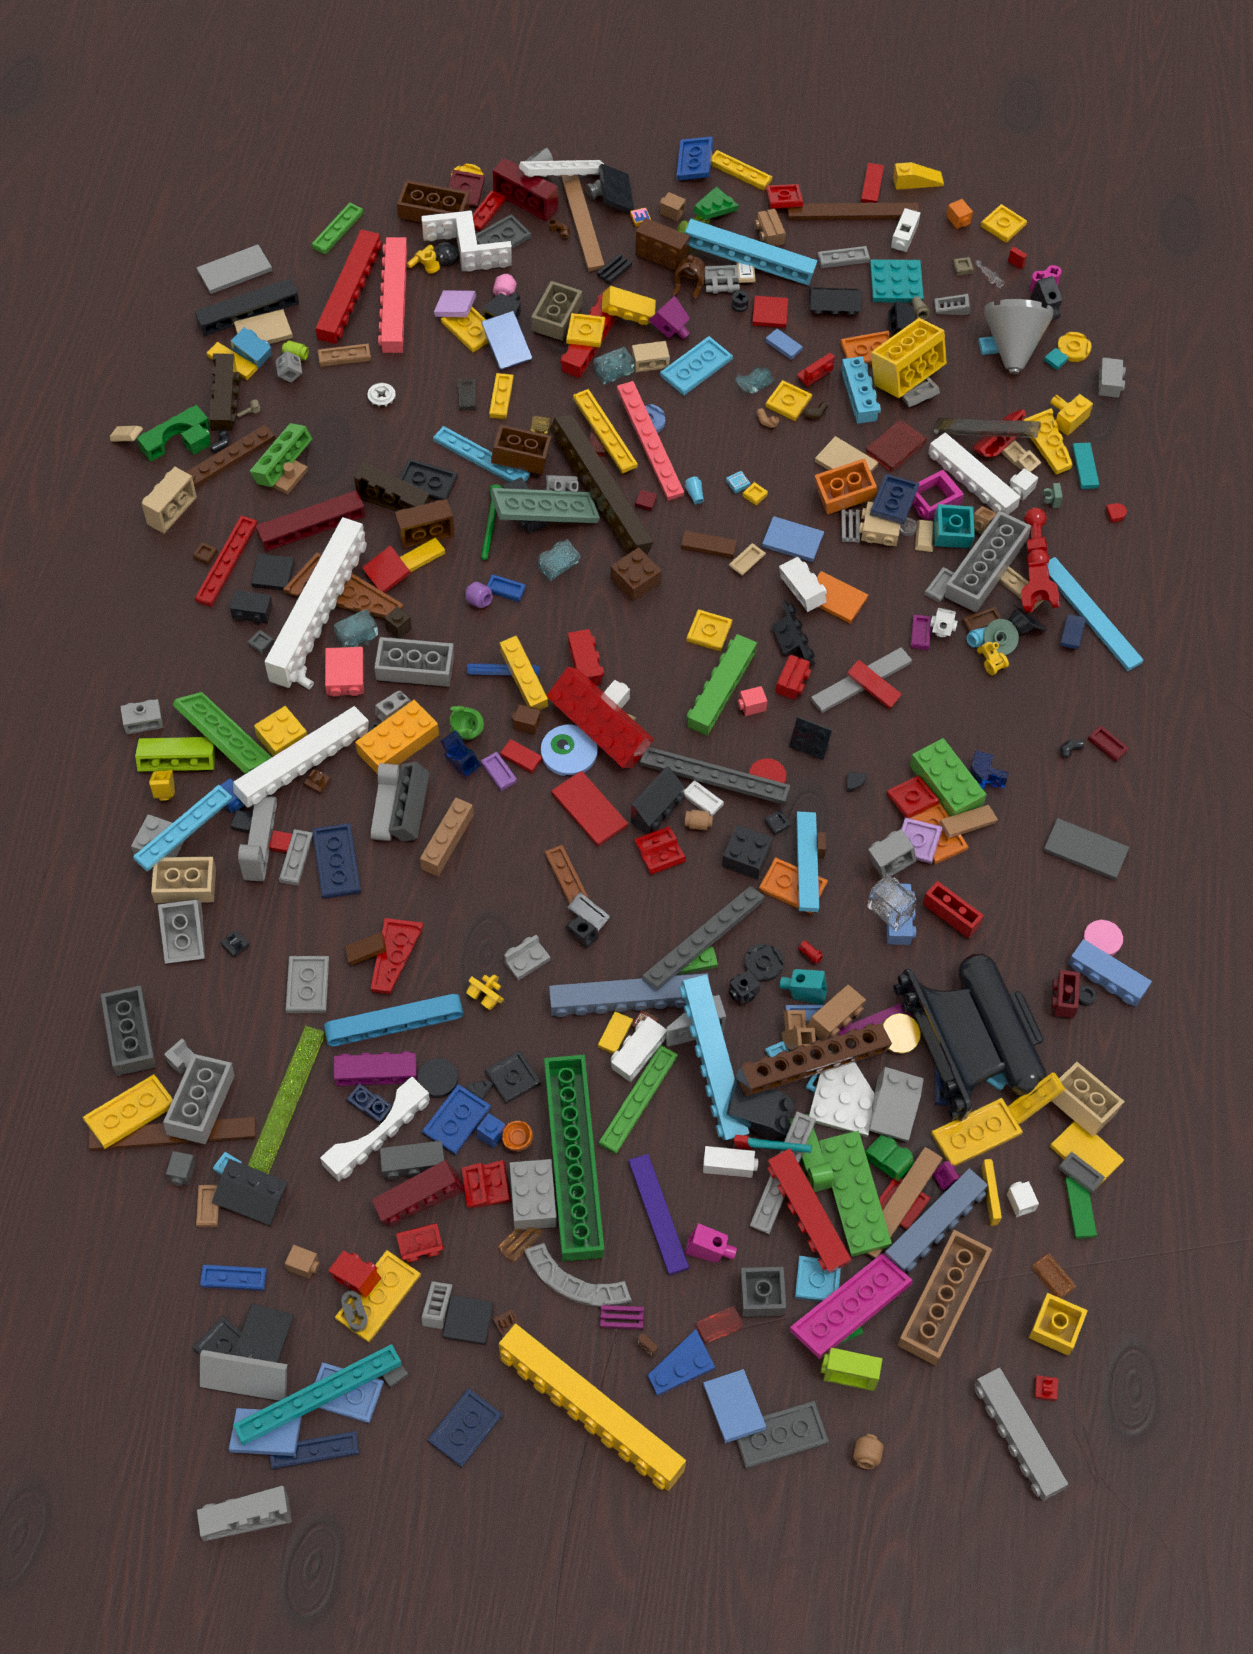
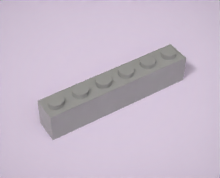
M998 1368L978 1378L975 1383V1392L979 1399L984 1400L986 1411L990 1418L995 1419L1000 1436L1002 1438L1005 1437L1009 1443L1008 1449L1011 1455L1017 1457L1021 1465L1019 1467L1025 1477L1028 1476L1031 1481L1033 1493L1044 1501L1065 1490L1068 1482L1002 1370Z

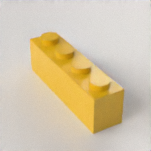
M517 635L500 642V652L527 707L538 710L548 707V698Z

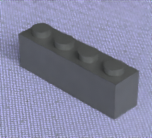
M417 761L401 764L389 832L402 842L418 839L430 772Z

